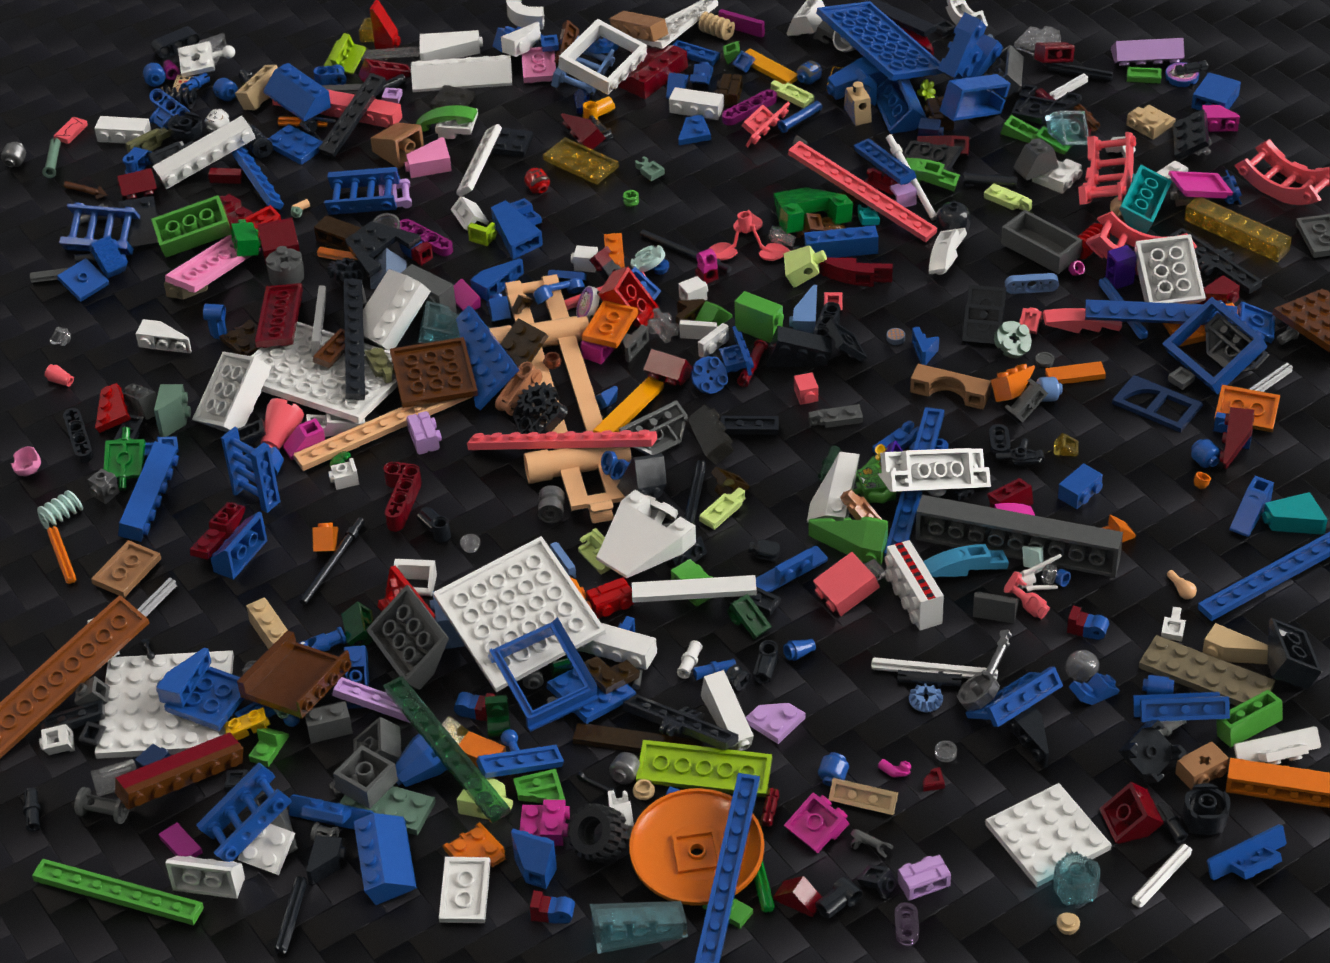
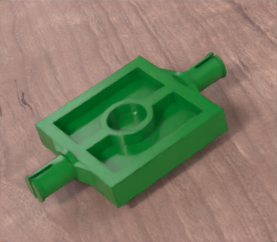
M125 427L122 428V438L105 441L104 470L116 476L119 480L118 488L120 491L122 489L126 490L127 479L139 478L144 467L146 442L144 439L129 438V427H126V429Z

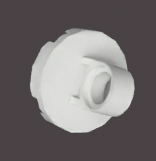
M645 495L650 498V518L662 524L664 518L676 519L678 511L665 502L655 501L656 498Z

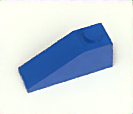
M519 258L482 270L470 280L471 288L481 299L488 301L492 295L499 294L505 289L506 282L515 281L524 274L523 260Z
M204 647L165 674L156 687L160 702L181 708L184 707L212 663L208 648Z

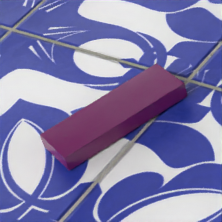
M720 9L718 12L719 17L729 19L730 22H734L735 30L761 38L765 35V23L762 20Z

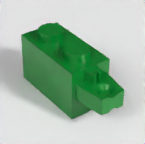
M240 219L238 223L231 224V240L237 257L259 255V248L262 247L258 236V229L254 228L253 222H246L245 219Z

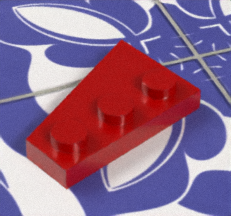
M117 383L101 389L95 429L99 433L131 420L127 412L128 408L124 403L125 399L121 387Z

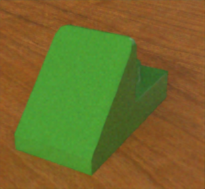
M272 728L257 729L259 741L249 754L250 762L256 764L259 762L263 766L269 767L287 741L289 734Z

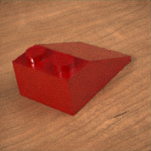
M628 266L612 272L598 294L602 301L605 300L638 308V315L632 323L637 328L641 325L648 327L659 309V306Z

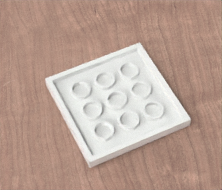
M1059 783L987 818L985 821L987 828L1036 887L1111 850L1112 844Z

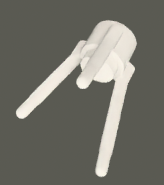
M1058 554L1030 569L1020 572L1022 580L1027 585L1022 586L1019 584L1018 587L1020 589L1025 588L1027 592L1057 589V585L1033 586V583H1036L1034 574L1050 568V563L1060 559L1062 555Z

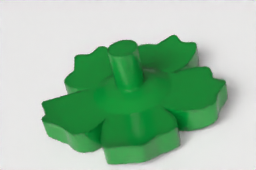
M346 451L338 453L330 460V467L345 463L344 460L351 457V454Z

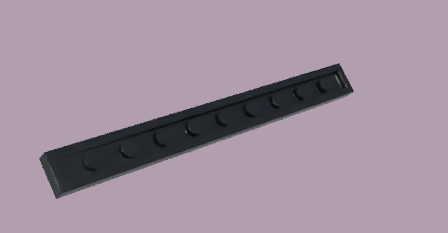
M344 278L345 399L365 400L362 280Z

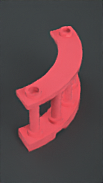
M1125 132L1124 139L1107 141L1098 140L1096 136L1087 137L1088 161H1091V167L1087 168L1085 177L1087 183H1083L1082 186L1078 187L1080 205L1091 203L1093 198L1118 196V200H1124L1132 183L1133 146H1136L1135 135L1133 136L1131 132ZM1126 145L1125 158L1099 159V150L1101 148ZM1125 165L1124 173L1099 175V169H1102V167ZM1121 180L1117 182V185L1097 187L1100 182Z
M1270 139L1255 147L1258 154L1250 161L1246 158L1234 165L1239 174L1251 185L1283 203L1293 205L1316 203L1321 200L1318 193L1324 187L1330 186V167L1312 170L1295 161L1292 163L1285 158L1286 155ZM1262 159L1273 167L1265 175L1254 167ZM1277 173L1287 177L1281 184L1270 179ZM1293 182L1303 184L1300 188L1289 187Z
M1111 211L1097 218L1099 223L1103 225L1102 231L1088 238L1086 244L1099 257L1107 259L1109 250L1122 247L1125 243L1135 247L1136 241L1165 237L1139 232L1125 224ZM1108 233L1119 239L1117 245L1107 238ZM1135 266L1136 275H1138L1137 266Z

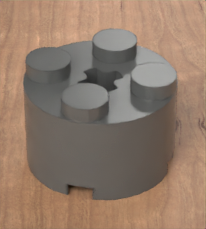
M279 246L276 251L269 254L266 258L268 276L271 284L274 286L297 284L303 281L305 275L301 252L286 246Z

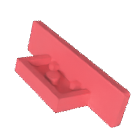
M787 102L775 114L762 105L745 120L742 127L752 135L745 146L749 147L752 143L755 145L761 139V135L765 136L771 129L770 126L774 127L780 121V117L784 118L788 114V107L791 103Z

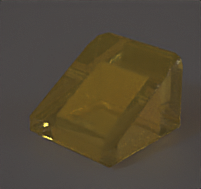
M1062 433L1054 441V454L1077 456L1079 441Z
M450 716L447 717L438 729L439 740L455 747L458 746L468 733L466 728Z

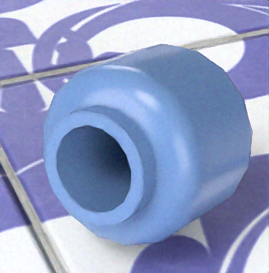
M1040 377L1036 381L1048 393L1041 402H1054L1058 400L1059 395L1063 392L1062 384L1055 377Z

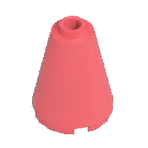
M275 398L271 399L267 405L264 421L266 435L261 438V444L264 442L270 445V448L276 447L279 451L292 432L303 421L304 413L296 404L293 403L291 406L287 404L288 400Z

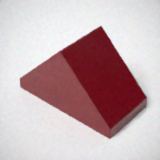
M804 876L783 881L773 896V900L811 917H814L818 911L816 902L822 898Z

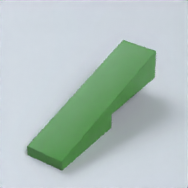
M1013 115L1004 123L1001 131L1002 135L1030 143L1033 139L1041 138L1054 148L1055 152L1066 154L1073 144L1071 140L1044 126L1039 130Z

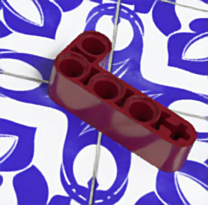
M389 462L384 466L385 482L388 487L394 488L385 509L386 524L390 531H400L405 526L422 484L419 467L415 464Z

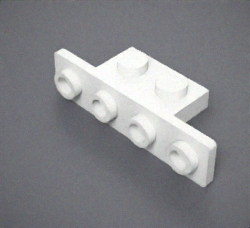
M1315 726L1234 744L1236 759L1255 762L1262 761L1275 765L1280 764L1281 759L1289 758V761L1302 759L1303 754L1309 753L1308 750L1321 747L1318 729Z

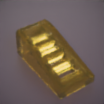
M365 18L359 29L360 41L362 42L374 41L371 18Z

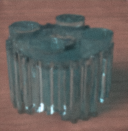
M1077 851L1075 853L1071 852V854L1066 853L1064 858L1062 857L1056 863L1053 877V890H1055V894H1058L1061 902L1065 905L1073 903L1078 905V903L1083 904V902L1094 901L1099 890L1100 865L1094 860L1091 861V858L1087 859V856L1083 857Z

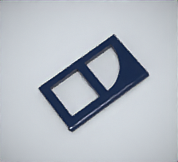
M1133 375L1112 399V404L1180 433L1203 406L1202 402L1137 375ZM1142 393L1158 395L1147 409L1125 401L1133 395ZM1166 399L1188 407V410L1178 422L1156 413Z

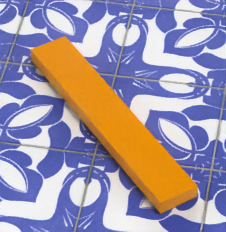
M650 378L645 379L593 429V432L599 433L606 430L619 432V428L627 425L664 389L665 383Z

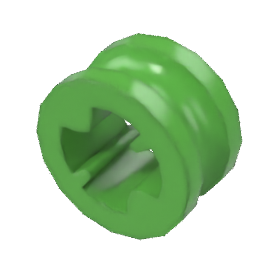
M635 190L625 191L623 193L624 204L630 207L636 206L639 203L638 192Z

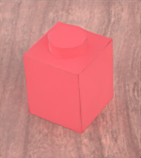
M813 373L794 376V391L799 404L818 402V385Z

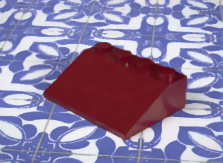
M675 45L666 46L663 49L649 47L644 61H641L637 68L631 71L624 81L622 80L619 83L618 87L641 98H648L668 83L669 73H681L688 68L686 50Z

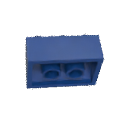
M257 512L245 519L235 529L233 534L224 541L223 545L213 553L211 562L215 573L234 580L268 541L261 512Z

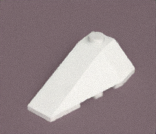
M839 452L810 502L808 523L810 519L832 518L835 521H840L849 517L847 505H844L840 496L843 492L850 489L853 491L859 454Z

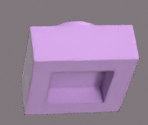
M385 88L381 98L383 101L399 104L402 97V89Z

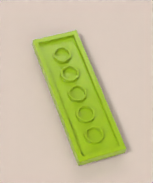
M643 740L636 782L646 779L653 785L688 789L703 788L733 794L738 773L760 776L757 797H766L772 754L730 749L720 750L712 747Z

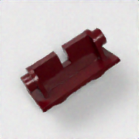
M869 168L867 170L868 178L864 182L893 195L890 189L891 185L898 183L887 174L883 175V172L875 168Z

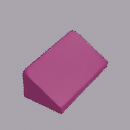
M460 279L454 285L456 305L462 311L468 305L474 310L480 308V297L463 279Z

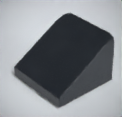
M87 721L78 740L86 747L98 746L107 727Z

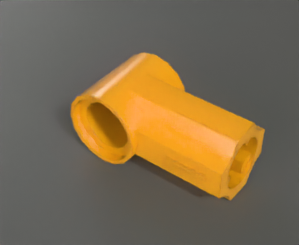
M607 96L596 102L587 101L583 103V118L589 119V116L592 115L598 120L599 116L615 109L612 98Z

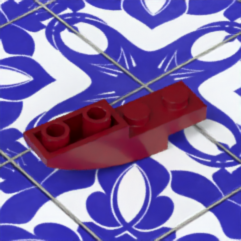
M827 257L826 261L820 263V274L847 284L874 287V282H892L893 264L856 263V258Z
M227 502L209 521V529L190 548V555L209 560L213 553L223 545L224 541L238 527L245 512V506Z

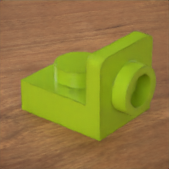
M493 222L487 227L470 223L467 226L469 241L488 246L497 236L495 223Z

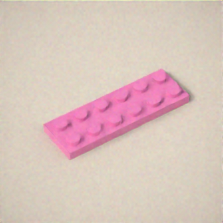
M228 235L166 274L165 282L195 293L251 256L237 257L231 235Z

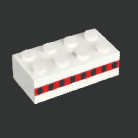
M907 540L887 546L885 578L893 585V591L896 596L900 597L902 607L909 612L911 622L916 624L919 631L942 624L944 595L911 541Z

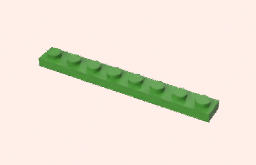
M42 859L32 875L33 880L39 883L190 925L195 924L204 908L203 903L46 859Z

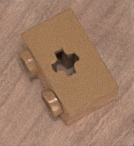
M1211 741L1177 760L1175 774L1192 790V787L1197 784L1208 783L1217 777L1224 776L1227 772L1229 758Z

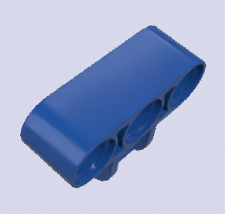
M154 89L150 92L149 97L156 110L151 115L149 121L152 124L155 123L160 129L164 127L168 130V121L174 115L179 114V116H183L184 112H190L188 108L161 89ZM158 97H162L161 100L155 101ZM175 106L173 110H168L170 107Z

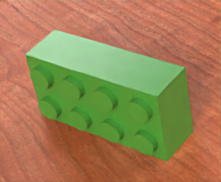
M219 195L151 219L165 258L231 235V227Z

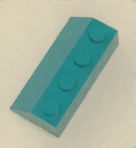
M1140 165L1119 208L1125 223L1131 228L1147 234L1172 180Z

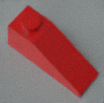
M375 0L370 8L375 50L394 52L397 46L400 45L398 29L379 0Z

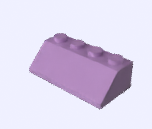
M1184 39L1116 41L1111 46L1114 64L1129 66V63H1136V65L1141 66L1146 65V62H1153V65L1163 64L1164 61H1170V64L1178 63L1184 59Z

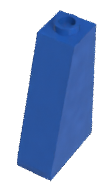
M862 56L829 76L827 91L835 100L845 97L846 88L853 87V83L858 82L859 78L855 74L858 68L870 74L877 83V86L887 76L870 63L867 58Z
M506 200L491 207L493 223H495V227L513 260L543 245L542 231Z

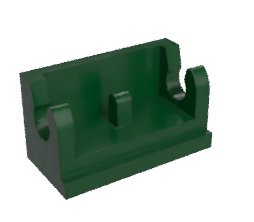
M356 602L342 613L347 644L352 646L357 641L362 640L363 642L358 646H368L374 641L366 631L374 621L372 610L360 602Z

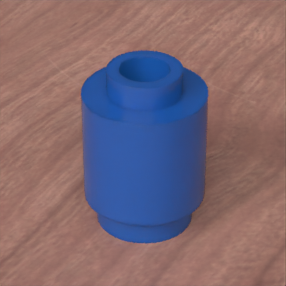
M1148 675V679L1143 680L1142 691H1145L1146 695L1173 694L1174 680L1169 679V677Z

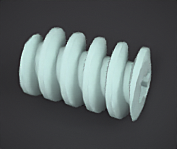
M67 490L64 492V495H58L57 499H51V503L46 502L44 507L39 506L37 513L42 525L48 529L50 527L49 523L57 526L56 519L62 523V515L70 518L69 511L75 515L77 513L75 508L77 507L82 511L83 506L76 495Z

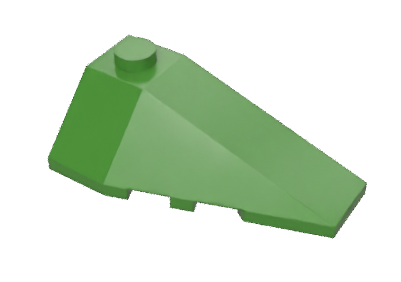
M851 517L840 521H835L832 518L810 519L809 536L847 555L853 552L861 562L881 566L888 541V521L872 517H862L861 520H852Z

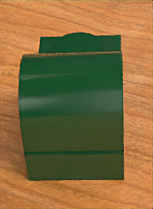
M748 593L731 603L728 609L731 621L735 625L743 624L753 639L767 632L772 627Z
M507 695L485 697L489 738H499L505 730L510 729Z

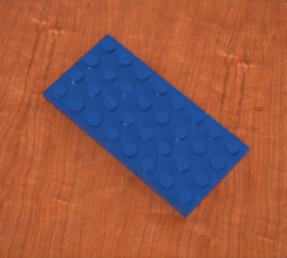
M867 1L817 8L816 14L859 51L861 55L867 58L870 63L876 66L879 71L885 74L889 80L897 81L943 73L938 70L941 62L872 2Z

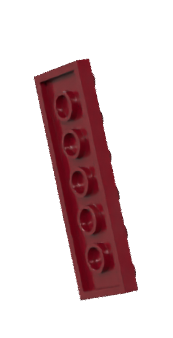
M302 283L266 286L255 338L256 348L288 346L294 343L303 292Z

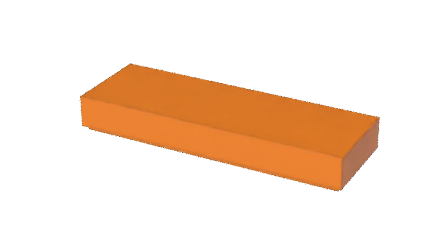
M1101 361L1045 368L1046 377H1055L1061 384L1106 379V372Z

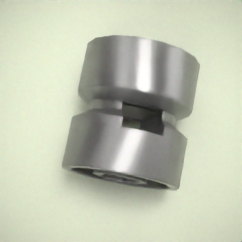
M546 486L540 490L538 517L540 520L547 523H556L562 519L565 494L561 488Z

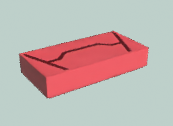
M72 117L54 135V139L57 138L61 142L69 144L88 126L87 121Z

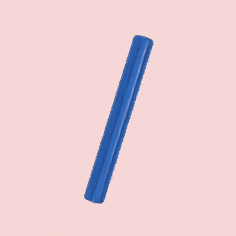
M1105 277L1099 280V286L1111 301H1124L1108 278ZM1127 322L1139 339L1142 340L1148 337V331L1141 322Z

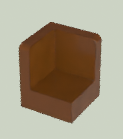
M804 214L803 231L796 232L798 238L804 237L806 232L824 231L820 214Z

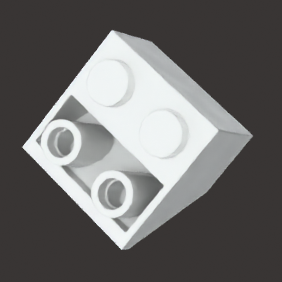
M806 0L793 17L786 33L787 36H799L816 32L817 27L822 22L816 11L819 7H825L823 1Z

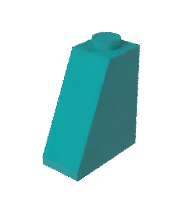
M1310 492L1265 503L1264 512H1262V519L1265 524H1268L1271 531L1325 534L1328 519Z

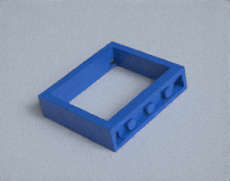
M1211 297L1162 344L1173 358L1218 395L1222 385H1228L1267 348V345L1263 340L1265 337L1261 332L1253 331V327L1246 320L1242 322L1240 316L1234 310L1229 311L1223 301H1217ZM1218 311L1253 341L1213 377L1178 347L1209 317Z

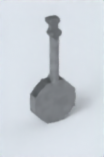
M1008 629L1000 631L999 635L1001 638L997 642L998 647L987 670L975 674L962 684L957 698L967 711L981 709L995 698L1000 685L993 675L1006 648L1010 645L1008 640L1012 633Z

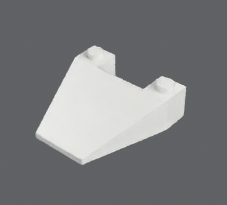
M634 490L621 500L596 559L625 578H629L686 552L696 543L695 525L682 517L676 519L668 527L650 518V498Z

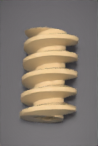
M704 11L699 19V29L701 32L728 40L734 33L735 23L730 22L729 19L714 16V14Z

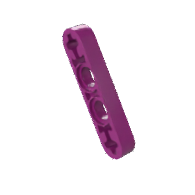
M765 90L723 111L722 122L725 125H734L750 117L760 106L764 105L768 108L777 102V93L774 90Z
M403 219L398 222V229L415 234L422 233L420 236L423 243L429 240H436L429 242L432 245V251L436 254L449 256L453 253V244L449 239L412 220Z

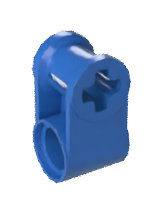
M341 65L319 66L313 71L314 81L320 85H344L347 80L344 75V67Z
M134 147L122 158L126 166L125 174L144 170L151 164L147 155L152 152Z

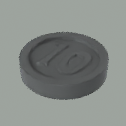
M1040 352L1036 355L1035 362L1038 366L1050 367L1054 364V356L1049 352Z

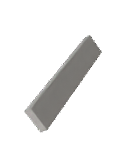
M320 285L312 333V357L321 347L326 307V287Z

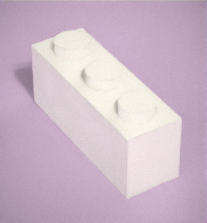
M675 87L669 98V111L674 114L687 116L703 115L707 119L719 120L724 109L723 94Z
M100 116L94 129L97 142L126 143L151 131L149 119Z

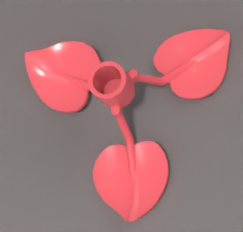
M750 210L738 213V220L733 225L736 234L732 245L720 242L710 247L715 252L717 259H731L737 254L735 247L739 232L749 233L753 231L760 249H762L759 252V256L767 261L778 260L784 257V253L790 251L787 247L778 243H769L766 247L762 245L756 230L763 226V221Z

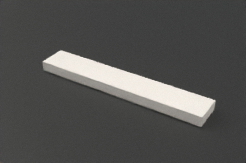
M499 124L485 131L456 191L459 197L473 190L502 129Z
M755 575L632 582L633 602L744 596L747 593L749 596L757 595Z

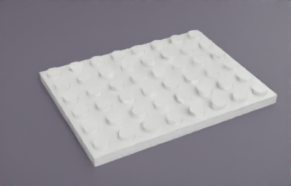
M297 322L293 344L288 346H271L269 348L261 347L251 356L271 366L269 376L265 380L261 391L356 423H360L398 387L395 373L392 375L393 382L385 384L381 376L375 377L364 357L365 400L345 399L344 354L329 369L314 363L312 357L313 326ZM322 331L320 349L335 333ZM364 343V351L378 348ZM383 349L392 364L390 351Z

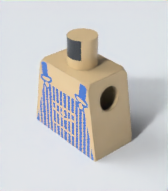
M854 82L853 87H848L845 90L844 109L855 126L872 122L870 96L864 89L862 82Z

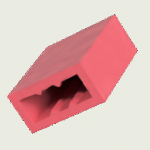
M853 552L846 555L813 580L816 586L814 591L821 600L824 598L827 601L825 603L832 612L836 611L840 616L880 588L876 577Z

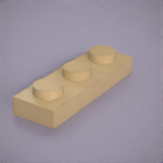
M833 778L828 800L893 815L898 792Z

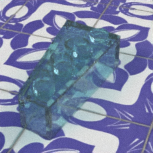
M681 901L590 904L592 931L597 954L688 937L687 921Z

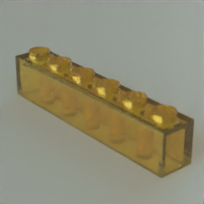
M1196 197L1186 206L1185 221L1273 261L1279 262L1290 251L1292 237L1205 198Z

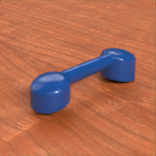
M573 278L568 281L543 285L534 291L533 296L537 305L553 296L552 291L566 288L569 294H576L582 292L586 287L583 280Z

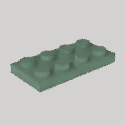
M392 786L370 809L346 795L340 801V804L370 810L378 814L402 816L405 818L407 833L417 836L436 803L435 797Z

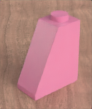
M444 137L406 154L405 170L410 173L411 178L452 171Z

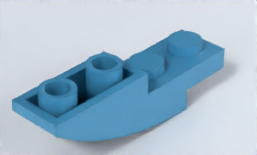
M975 544L944 551L924 561V564L932 577L967 576L969 570L1007 569L1009 561L1003 550H988L986 544Z

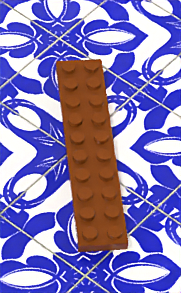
M119 595L0 702V759L66 700L81 683L88 680L150 623L148 618Z

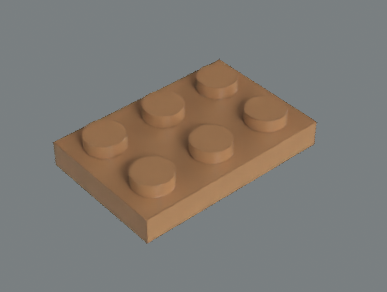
M128 540L91 578L92 584L125 598L161 560V555L156 551Z

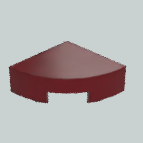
M940 767L932 769L924 778L923 792L945 789V782Z

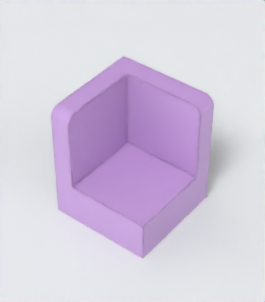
M911 182L904 185L899 183L891 185L890 189L896 196L897 203L904 207L916 205L917 190Z

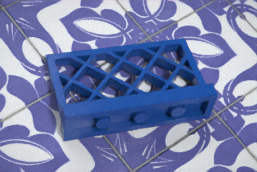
M1049 667L1041 673L1029 672L998 691L995 698L981 709L969 710L965 714L967 718L991 720L994 727H999L1061 688L1063 684L1055 667Z

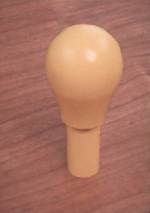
M1173 570L1167 572V577L1174 583L1180 597L1188 600L1196 595L1197 589L1192 582L1180 578Z

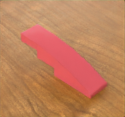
M1061 308L1043 311L1045 325L1078 334L1082 328L1095 332H1100L1102 327L1115 331H1120L1122 328L1121 321L1085 320L1084 308Z

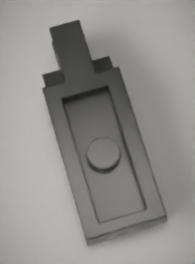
M859 404L816 410L808 413L810 426L825 425V428L863 422V415Z

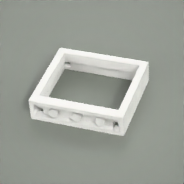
M597 19L559 56L558 68L608 95L613 89L618 87L622 80L624 81L631 71L637 68L641 61H644L647 55V45ZM599 36L632 52L608 78L575 61Z

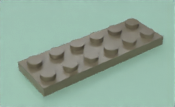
M1158 635L1154 637L1139 662L1140 669L1158 676L1169 677L1174 682L1199 692H1220V696H1229V703L1235 706L1266 690L1272 691L1275 686V680Z

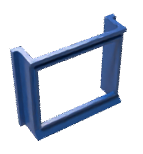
M558 617L553 622L495 649H489L488 658L491 663H496L526 717V726L530 732L599 700L597 684ZM555 635L584 687L532 710L504 658Z

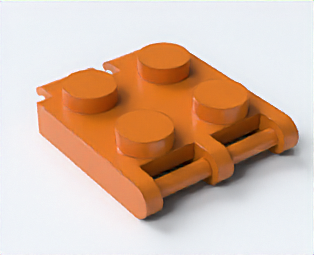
M480 822L469 832L461 833L459 838L451 843L443 844L444 850L450 857H490L491 867L498 865L506 859L504 847Z

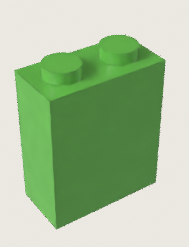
M744 291L735 300V326L738 331L770 343L777 326L783 327V306Z

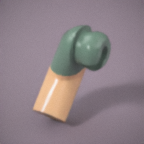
M305 199L292 205L291 216L294 218L301 217L302 211L310 207L309 201Z

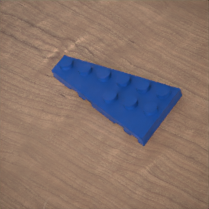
M468 305L456 320L460 338L464 337L478 390V396H473L475 406L481 410L519 371V368L476 311Z

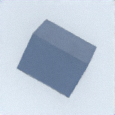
M386 248L374 259L381 263L382 269L370 277V288L376 289L388 269L399 273L407 268L406 260Z

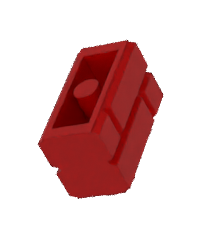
M624 577L586 591L587 601H590L592 611L597 618L610 616L616 611L626 610L634 605L632 589Z

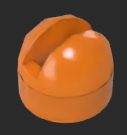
M1197 472L1194 477V485L1198 486V489H1205L1211 481V477L1203 472Z

